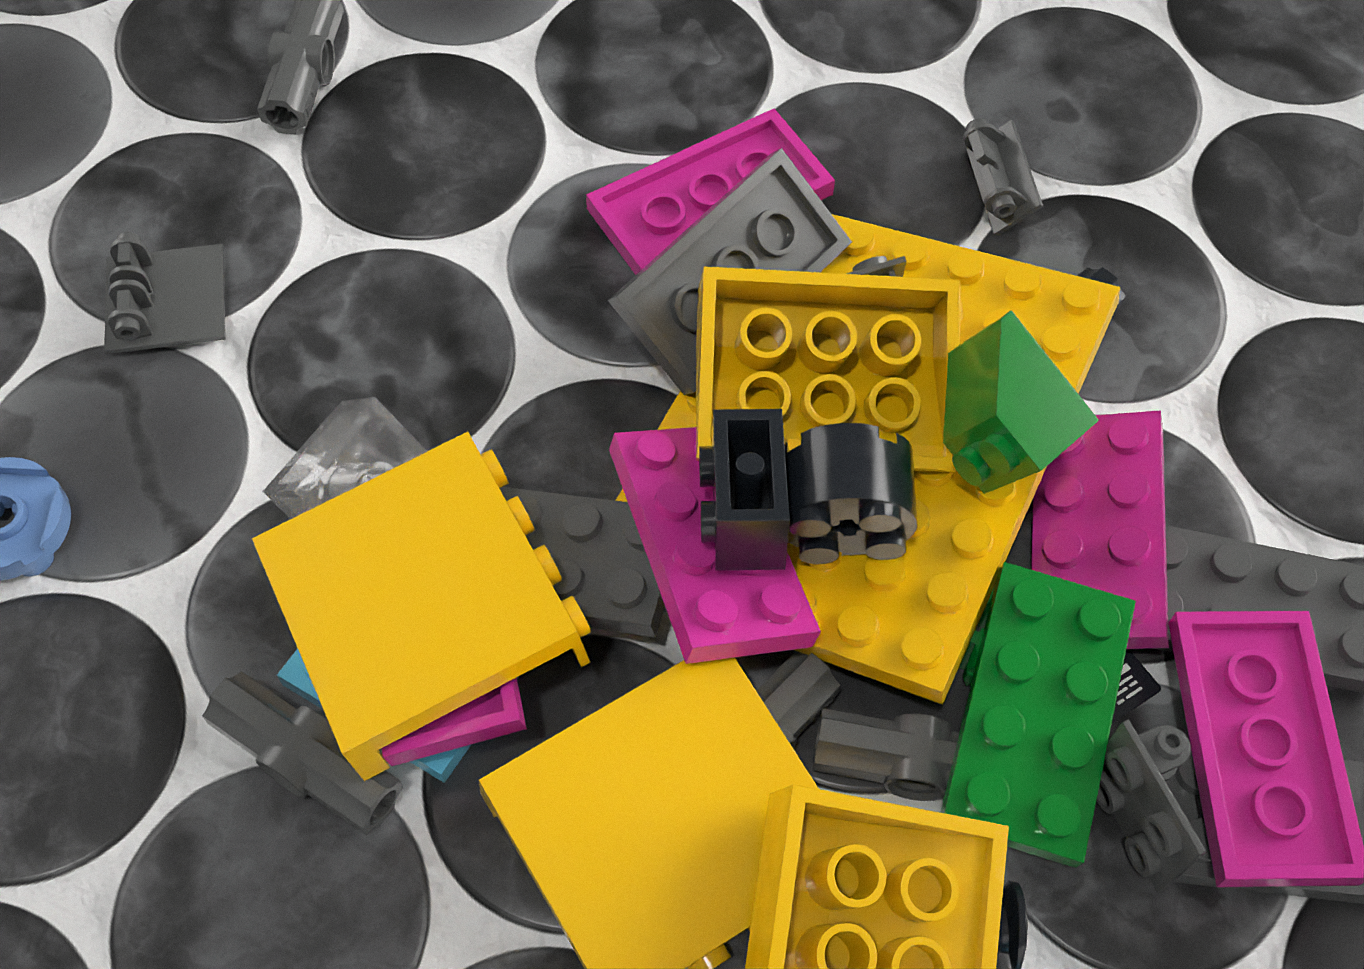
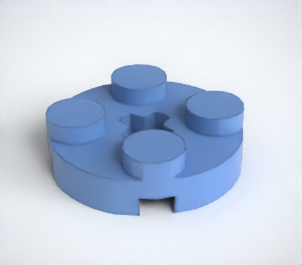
M0 458V517L3 515L5 508H12V512L15 515V518L8 525L0 528V581L16 578L20 575L37 576L51 566L54 559L53 553L59 549L67 535L71 521L69 499L60 484L38 463L23 458Z

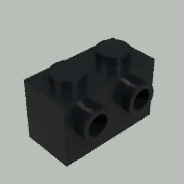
M782 409L713 410L712 446H699L700 487H713V501H701V543H715V571L785 570L790 518Z

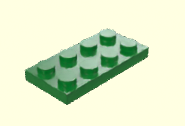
M1007 562L1002 564L995 581L940 813L1009 826L1007 847L1074 868L1084 863L1136 603L1135 600Z

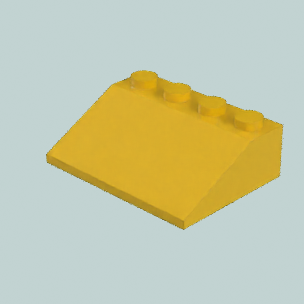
M704 266L698 287L696 460L699 461V446H712L713 410L782 409L784 444L787 442L789 450L801 445V433L811 428L838 423H863L878 426L879 438L897 444L896 433L905 437L913 448L914 470L957 472L952 461L953 455L943 443L948 353L960 344V280Z
M795 784L769 793L745 969H996L1009 826Z

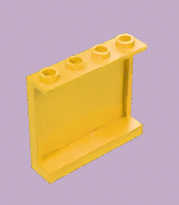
M469 432L457 436L252 538L341 753L364 781L390 768L388 762L383 758V747L558 655L572 649L581 667L590 663L580 638L591 633V629L573 595L562 601L558 597L553 585L562 581V577L545 545L534 550L532 549L526 535L534 532L535 529L518 496L507 501L505 500L499 488L509 484L497 457L492 449L480 454Z
M735 657L686 664L685 660L479 779L480 794L492 815L499 818L585 969H714L731 958L724 944L747 929L750 932L769 793L792 784L819 789Z

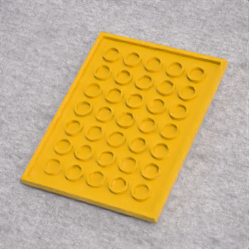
M832 214L852 243L820 273L846 274L853 272V267L858 263L872 257L885 256L889 261L905 256L906 266L903 277L960 280V344L1012 310L1079 394L1118 305L1120 287ZM680 391L657 430L696 427V391L686 395ZM1046 467L1040 472L985 494L979 487L973 486L964 480L958 472L914 470L917 529L906 541V553L895 559L879 560L873 559L866 554L842 555V552H839L838 559L831 563L811 564L801 561L798 557V547L788 543L787 553L821 630L813 647L794 650L803 654L813 653L822 661L943 705L993 591L999 569L1007 559ZM623 489L615 501L627 502Z

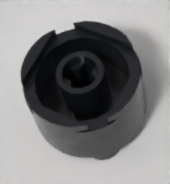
M838 423L819 426L802 432L801 445L792 450H789L787 442L785 443L790 518L788 543L798 547V557L801 561L811 564H827L837 560L839 552H842V555L866 554L873 559L879 560L895 559L906 553V541L917 529L913 448L905 437L896 433V444L879 438L878 426L863 423Z

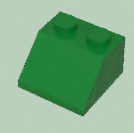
M1012 310L948 353L943 443L952 453L954 467L961 477L971 485L979 487L984 494L1040 472L1099 421Z

